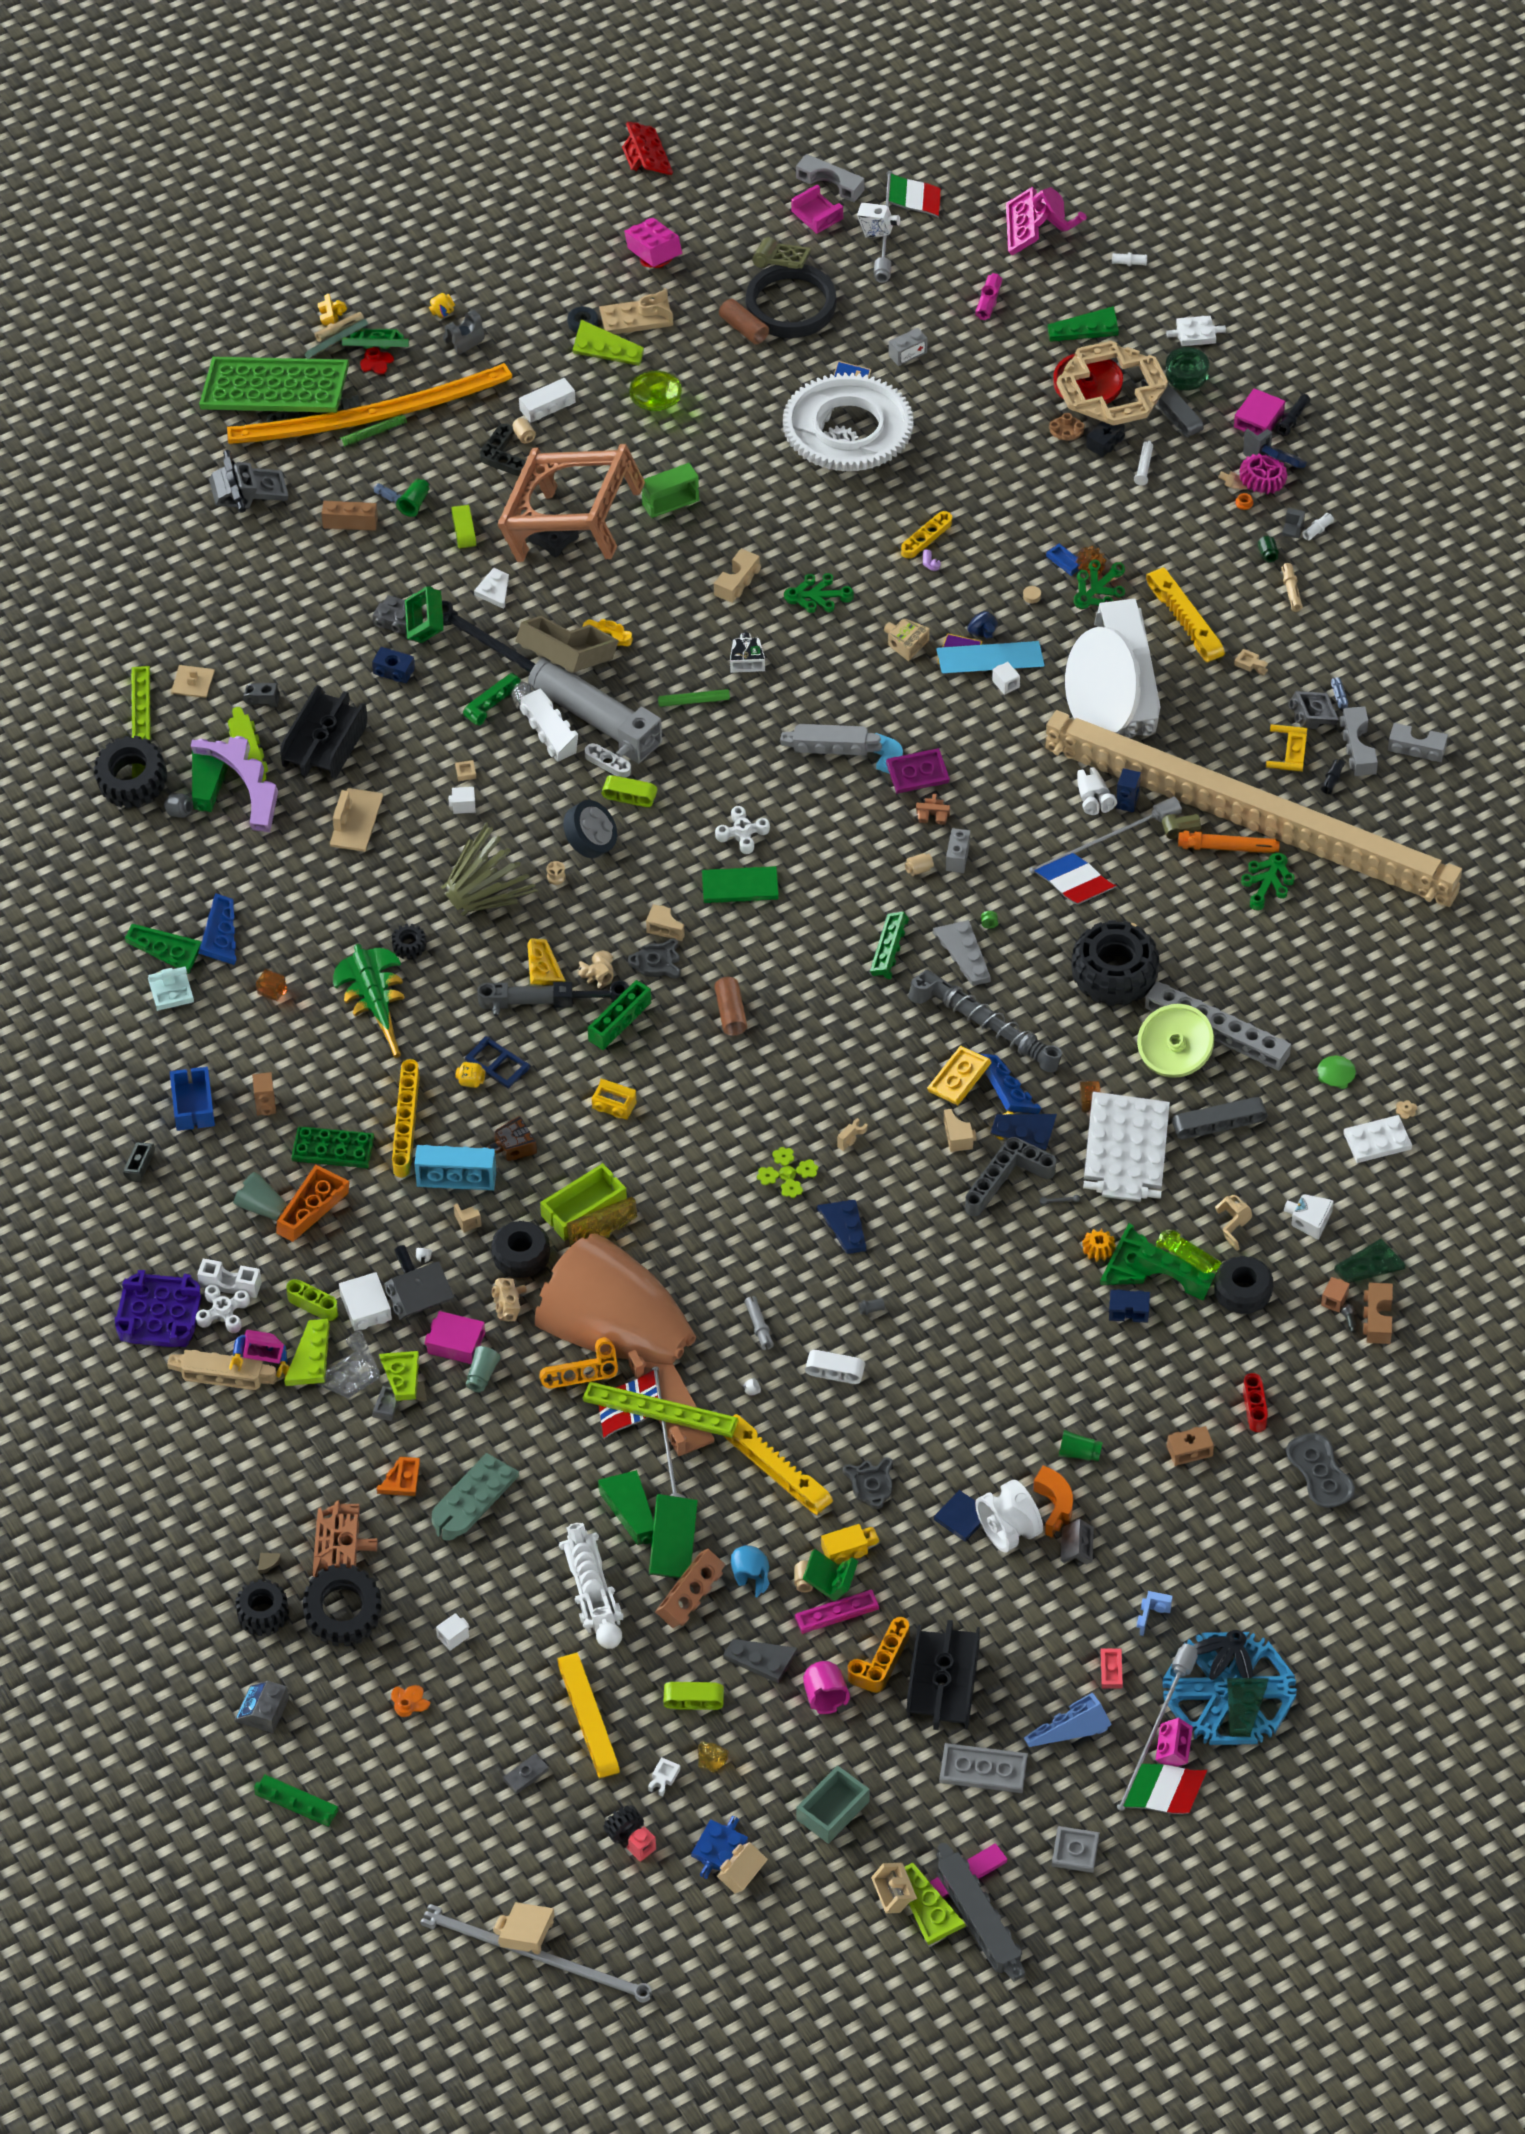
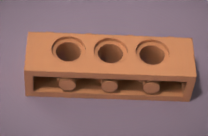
M710 1549L700 1552L655 1613L672 1628L678 1625L683 1626L689 1620L688 1614L691 1610L694 1611L701 1604L700 1598L710 1592L712 1589L710 1585L713 1581H717L722 1576V1569L726 1564ZM701 1571L705 1574V1578L702 1577ZM690 1586L694 1589V1593L691 1592ZM679 1601L682 1603L683 1608L679 1606Z

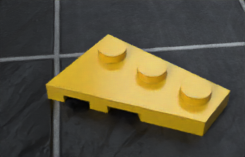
M531 938L527 943L530 984L553 986V982H565L547 939Z

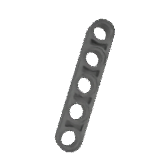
M1146 379L1141 380L1142 387L1149 386ZM1168 384L1156 405L1185 437H1190L1204 429L1202 420Z
M1253 1097L1181 1113L1172 1118V1124L1179 1139H1187L1264 1121L1268 1114L1260 1097Z

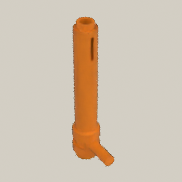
M1189 831L1179 832L1178 847H1182V849L1194 848V850H1201L1202 848L1273 854L1279 852L1280 841H1276V839L1202 834V832L1195 831V833H1189Z

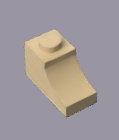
M652 905L646 920V932L683 941L685 936L684 924L676 921L671 916V908L662 905Z
M952 1109L944 1110V1125L950 1152L973 1149V1141H976L975 1129H971L970 1122L966 1123L959 1120L953 1114Z

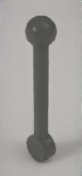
M1079 1195L1054 1199L1040 1198L1042 1206L1053 1202L1080 1201Z

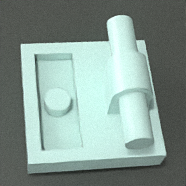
M186 967L168 968L161 970L159 973L148 975L157 1011L194 1002Z

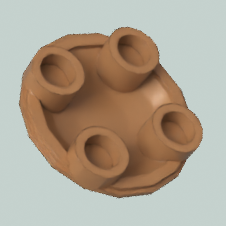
M1064 413L1062 417L1050 422L1049 429L1054 437L1069 441L1083 435L1085 424L1074 418L1072 414Z

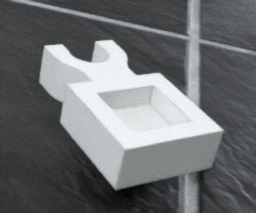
M661 1757L652 1773L654 1780L650 1782L648 1791L652 1792L655 1787H660L659 1795L663 1797L665 1785L672 1786L680 1771V1765Z

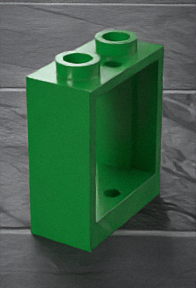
M427 586L405 599L408 640L423 643L444 630L440 590ZM426 604L427 621L423 623L422 606Z

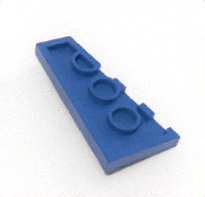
M215 893L199 954L235 965L236 946L234 942L233 899Z
M981 1054L992 1062L985 1073L1005 1109L1011 1112L1039 1114L1042 1108L1039 1104L1034 1105L1031 1101L1032 1096L1028 1092H1023L1020 1088L1021 1083L1009 1075L1011 1071L997 1055Z

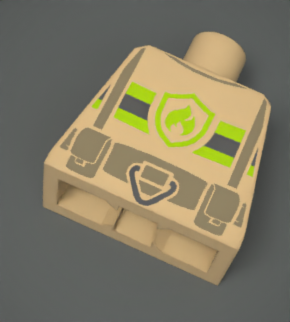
M902 619L897 625L888 622L884 628V631L888 633V645L907 661L929 641L930 629L907 619Z

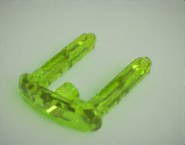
M1170 1229L1161 1232L1156 1241L1158 1248L1164 1247L1202 1272H1216L1222 1264L1215 1257L1182 1238L1180 1232Z

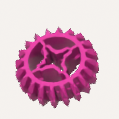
M1260 453L1257 456L1252 454L1251 457L1243 460L1239 475L1240 480L1244 486H1247V489H1253V492L1257 491L1260 494L1266 493L1268 495L1269 492L1274 494L1283 488L1287 480V468L1284 467V463L1279 462L1278 459H1274L1272 456L1269 457L1266 454L1261 455Z

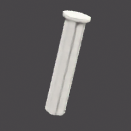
M1149 440L1143 443L1137 475L1134 477V482L1138 485H1146L1148 483L1147 474L1153 450V444Z

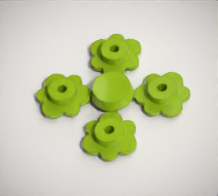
M780 1147L779 1150L773 1151L772 1156L775 1158L774 1162L776 1164L780 1163L784 1167L779 1172L773 1170V1167H761L758 1170L757 1180H761V1184L766 1186L770 1183L774 1184L780 1176L781 1180L785 1182L781 1184L782 1195L795 1198L803 1192L801 1183L794 1181L796 1172L802 1175L803 1178H814L817 1175L818 1165L809 1159L805 1162L801 1161L795 1170L793 1167L787 1166L794 1160L793 1150Z

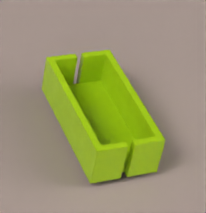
M602 1163L541 1201V1216L551 1227L554 1226L556 1233L565 1241L627 1202L626 1187Z

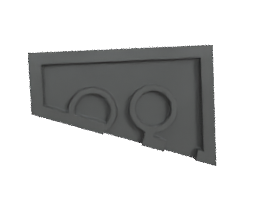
M733 1639L723 1654V1659L779 1683L795 1657L797 1648Z

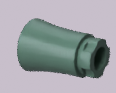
M484 1346L475 1348L472 1364L467 1376V1388L478 1393L484 1391L495 1367L501 1359L498 1352Z

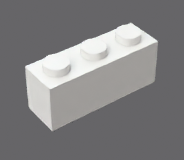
M565 378L519 398L520 411L530 423L576 403L575 390Z

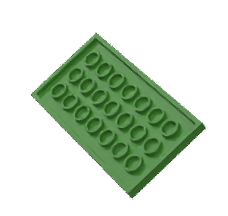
M212 357L199 406L202 410L337 413L349 368V361L344 359Z

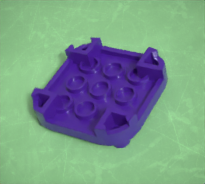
M137 1270V1274L130 1276L128 1279L125 1278L122 1283L123 1290L117 1317H115V1327L119 1339L132 1344L186 1347L195 1332L196 1314L201 1304L200 1285L191 1278V1275L185 1273L182 1278L146 1274L145 1270Z

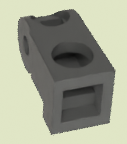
M277 683L248 684L245 687L243 701L249 705L259 703L269 704L270 707H278L280 692Z

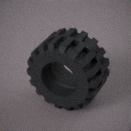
M258 1579V1582H249V1586L245 1584L242 1587L243 1591L239 1590L235 1601L240 1625H242L245 1631L249 1629L250 1634L257 1633L258 1636H262L263 1633H266L267 1636L271 1635L272 1631L275 1633L279 1631L278 1627L282 1628L285 1625L284 1621H287L289 1614L287 1596L284 1593V1589L279 1587V1584L276 1582L272 1584L271 1580L263 1582L262 1579ZM259 1604L271 1605L266 1611L253 1610Z

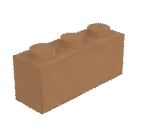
M323 501V528L376 531L378 521L377 503Z

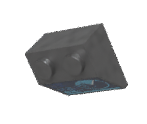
M271 1681L250 1685L236 1715L235 1722L274 1733L289 1700L287 1686Z

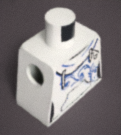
M861 203L857 217L865 238L889 235L893 226L900 225V216L891 215L888 206Z

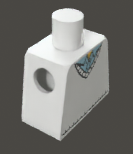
M1304 1194L1301 1196L1298 1204L1287 1201L1284 1212L1293 1214L1291 1223L1293 1227L1319 1240L1332 1214L1333 1200Z

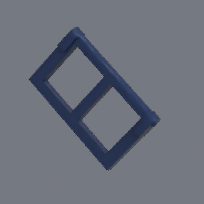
M485 1036L465 1057L467 1062L480 1064L482 1069H485V1074L508 1089L531 1067L529 1063L523 1061L488 1036ZM489 1044L502 1054L489 1067H486L474 1058ZM507 1057L521 1066L508 1080L494 1072Z

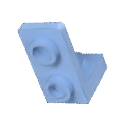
M1148 1591L1147 1599H1142L1141 1610L1144 1611L1143 1616L1139 1615L1137 1621V1628H1140V1636H1144L1150 1609L1159 1613L1171 1612L1172 1595Z

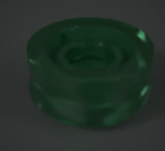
M1182 347L1172 351L1167 356L1165 375L1173 387L1183 391H1191L1205 384L1209 375V359L1205 353L1196 348Z

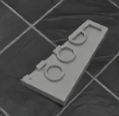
M969 920L933 928L935 937L939 938L941 945L944 949L948 950L952 960L957 962L961 972L972 986L991 982L990 974Z

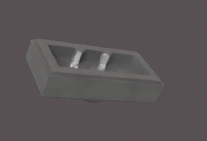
M382 1387L372 1412L373 1418L392 1421L399 1401L395 1399L392 1388Z
M535 1753L503 1777V1781L518 1794L548 1772L549 1767Z

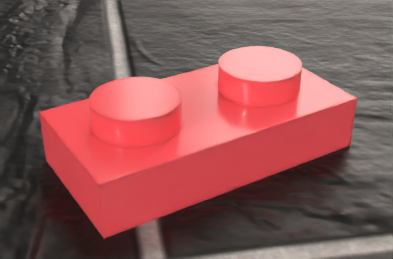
M1101 1649L1102 1689H1122V1649Z

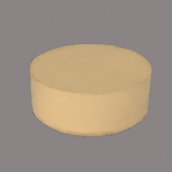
M1028 586L1023 591V599L1027 603H1037L1041 599V590L1036 586Z

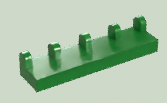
M904 911L887 914L870 969V973L873 976L883 975L886 979L892 978L891 967L896 965L895 954L901 949L899 941L905 935L904 925L909 922V918Z
M266 1774L254 1786L255 1795L329 1827L339 1811L338 1806Z

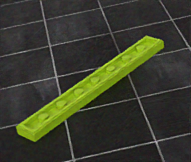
M150 666L131 667L132 738L140 736L142 740L146 738L151 741ZM132 764V779L138 777L146 766Z
M589 1382L583 1396V1401L730 1438H732L739 1422L737 1417L594 1382Z

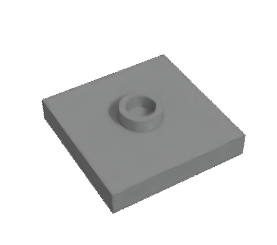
M1058 1826L1052 1867L1094 1873L1100 1832Z

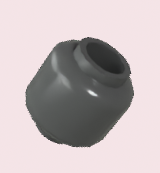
M172 793L165 800L164 808L171 817L185 818L192 812L193 802L186 794Z

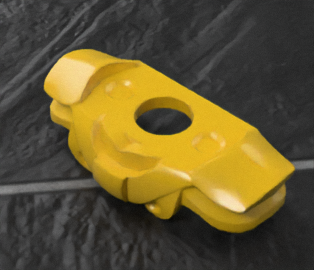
M588 619L583 624V627L591 625L605 633L611 634L612 637L618 639L617 646H630L632 644V633L624 631L623 625L617 624L614 621L601 619L599 622Z

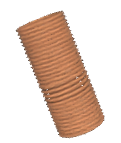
M728 299L721 305L719 316L753 344H759L765 340L769 332L768 326L737 301Z
M723 977L716 981L714 985L723 1031L728 1035H739L747 1029L739 983L733 977Z

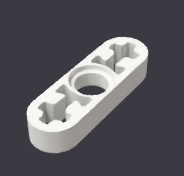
M592 743L585 747V758L589 762L615 776L626 778L631 774V764L624 758L618 757L598 744ZM606 758L613 760L611 763L603 762Z

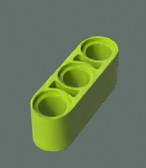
M469 504L451 507L458 548L475 547L476 537Z
M610 775L606 778L601 794L608 800L651 807L658 789L652 783Z
M298 1279L290 1280L287 1283V1297L291 1304L321 1319L333 1321L338 1317V1306L335 1297Z
M668 1682L664 1685L663 1705L668 1709L718 1710L723 1707L724 1686L720 1683Z

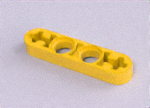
M941 511L902 543L901 555L907 559L918 555L951 527L952 514L947 511ZM929 528H936L937 531H935V532H930V531H928V529H929ZM924 538L925 541L918 542L916 539Z

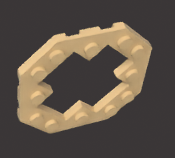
M1107 341L1078 348L1073 359H1070L1066 365L1063 374L1058 377L1057 386L1068 409L1111 425H1118L1147 418L1167 388L1168 380L1156 357L1152 355L1145 356L1139 354L1140 351L1130 347L1123 348L1117 346L1116 342ZM1117 358L1122 369L1139 366L1149 386L1135 389L1138 402L1108 408L1102 396L1085 400L1076 380L1090 377V371L1086 364Z

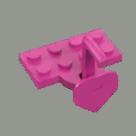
M1031 187L1006 203L1008 252L1013 256L1039 240V226L1046 219L1059 230L1068 231L1083 220H1086L1087 216L1085 213L1079 212L1078 216L1067 222L1064 219L1063 198L1056 190L1050 187L1037 193V190Z

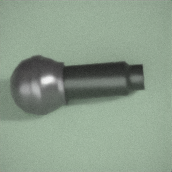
M1346 1304L1342 1307L1341 1313L1347 1320L1351 1333L1356 1332L1355 1308L1351 1304Z

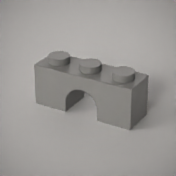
M1398 723L1393 724L1389 737L1388 751L1442 762L1447 746L1448 734L1430 730L1427 738L1419 740L1412 737V726Z

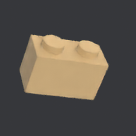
M750 1842L744 1845L739 1844L732 1852L733 1857L721 1865V1872L717 1875L734 1893L743 1891L768 1860Z

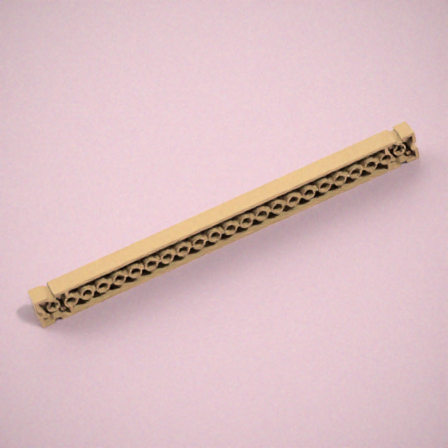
M1056 710L1046 725V734L1048 736L1045 749L1050 750L1055 755L1063 752L1069 759L1095 767L1120 778L1123 768L1141 772L1140 786L1165 795L1168 798L1176 797L1178 801L1186 805L1196 807L1201 811H1206L1219 818H1224L1252 831H1257L1270 838L1282 841L1285 844H1290L1303 851L1333 861L1336 864H1341L1354 871L1417 894L1428 902L1435 898L1438 904L1451 907L1459 893V880L1461 879L1462 868L1450 863L1444 865L1440 859L1079 718L1071 719L1068 714Z

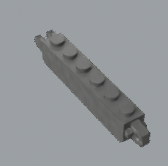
M939 1844L936 1854L939 1861L937 1876L993 1969L998 1973L1006 1972L1013 1982L1023 1978L1025 1971L1020 1962L1021 1948L1017 1943L1014 1944L1009 1928L1007 1926L1004 1927L998 1910L993 1909L988 1894L980 1888L979 1879L975 1874L972 1875L969 1870L968 1861L965 1857L962 1858L959 1852L954 1853L948 1844Z

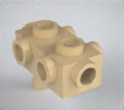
M498 1278L495 1281V1286L492 1288V1297L494 1298L495 1309L500 1321H516L521 1309L519 1294L526 1293L527 1289L525 1285L515 1287L514 1279Z

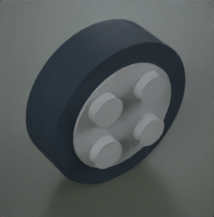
M585 800L566 812L563 821L564 832L570 845L579 854L587 858H596L614 847L617 841V827L612 815L602 804L593 800Z

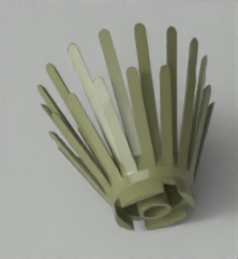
M488 822L484 824L474 842L469 837L448 881L441 886L442 889L448 887L449 890L445 894L457 910L461 908L465 910L461 913L462 916L472 911L517 904L518 900L512 898L538 891L533 889L515 894L536 886L535 884H529L480 900L529 878L528 874H524L510 881L497 882L487 887L521 865L517 861L510 863L500 871L497 868H493L511 852L510 848L501 849L488 861L487 855L500 842V836L492 837L476 856L493 831V827H488Z

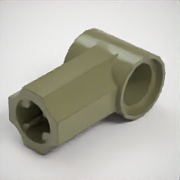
M1169 814L1162 819V825L1168 839L1178 838L1179 832L1201 830L1199 814L1182 817Z

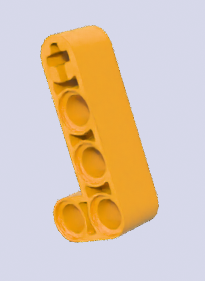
M606 1337L599 1338L596 1341L595 1351L597 1358L543 1368L539 1374L542 1385L546 1388H557L614 1377L618 1372V1365L612 1341ZM603 1344L610 1345L607 1352L600 1351V1347ZM611 1363L613 1368L610 1371H604L603 1367L605 1364ZM586 1367H593L591 1374L585 1375L583 1373ZM568 1370L574 1372L571 1378H565L564 1373ZM557 1372H559L561 1380H558ZM548 1374L552 1376L551 1381L546 1379Z
M904 1617L893 1619L872 1663L860 1659H853L849 1662L848 1681L852 1685L874 1693L881 1692L885 1688L909 1639L910 1625L907 1619Z

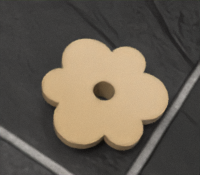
M1409 1100L1397 1102L1396 1114L1400 1115L1403 1119L1414 1117L1417 1105Z

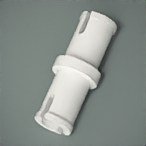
M1130 252L1128 254L1113 253L1112 264L1146 266L1147 255H1137Z
M1325 513L1320 519L1314 520L1312 525L1302 532L1303 537L1306 540L1308 538L1309 541L1318 533H1322L1329 524L1334 522L1333 516Z

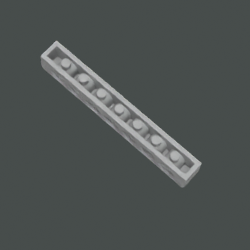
M1157 981L1146 995L1145 1008L1152 1012L1171 1004H1185L1198 1009L1209 1020L1214 1032V1041L1278 1071L1290 1056L1291 1043H1288L1286 1040L1256 1028L1250 1023L1239 1020L1233 1015L1224 1013L1216 1007L1205 1004L1201 1000L1192 998L1184 992L1171 988L1167 984Z

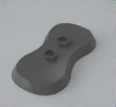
M1308 1433L1298 1436L1288 1443L1286 1448L1287 1457L1303 1473L1307 1481L1309 1497L1314 1503L1323 1508H1332L1348 1502L1355 1493L1354 1483L1337 1466L1332 1444L1326 1437L1318 1433Z

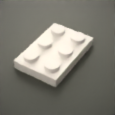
M1399 1115L1344 1129V1136L1356 1163L1412 1149V1143Z

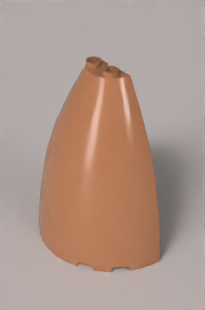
M590 1234L587 1239H579L561 1256L552 1269L553 1275L550 1282H545L540 1293L542 1301L540 1307H536L535 1312L536 1327L593 1352H596V1341L599 1338L606 1337L614 1345L616 1358L628 1359V1352L636 1350L638 1356H642L645 1362L673 1364L676 1359L681 1358L683 1355V1348L691 1346L696 1340V1335L683 1312L658 1279L627 1252L598 1234ZM603 1344L600 1347V1351L607 1352L610 1345Z

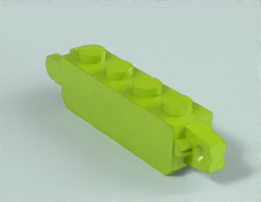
M235 707L232 710L233 718L228 720L229 735L232 738L241 736L248 739L250 745L248 760L257 759L262 762L264 767L263 783L266 780L265 772H268V766L266 761H262L264 754L262 748H258V745H260L258 734L254 735L256 731L254 721H250L248 714L244 715L242 708Z

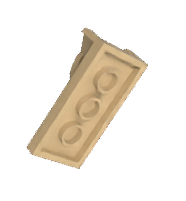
M666 288L656 294L643 296L639 301L599 306L603 328L613 334L673 326V313L670 310Z

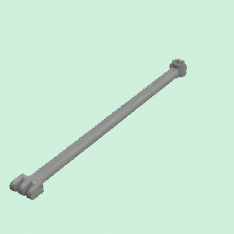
M432 1904L428 1905V1911L423 1915L425 1918H422L420 1921L422 1926L433 1930L437 1924L500 1947V1944H498L500 1935L441 1915L442 1908ZM504 1948L635 1995L636 2000L642 2003L649 2001L650 1996H652L651 1987L646 1983L633 1984L542 1950L540 1954H534L532 1950L527 1952ZM642 1993L647 1994L646 1996H640Z

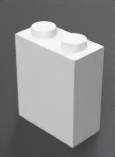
M377 1272L339 1283L340 1296L354 1331L364 1330L370 1326L384 1324L392 1320L391 1308Z

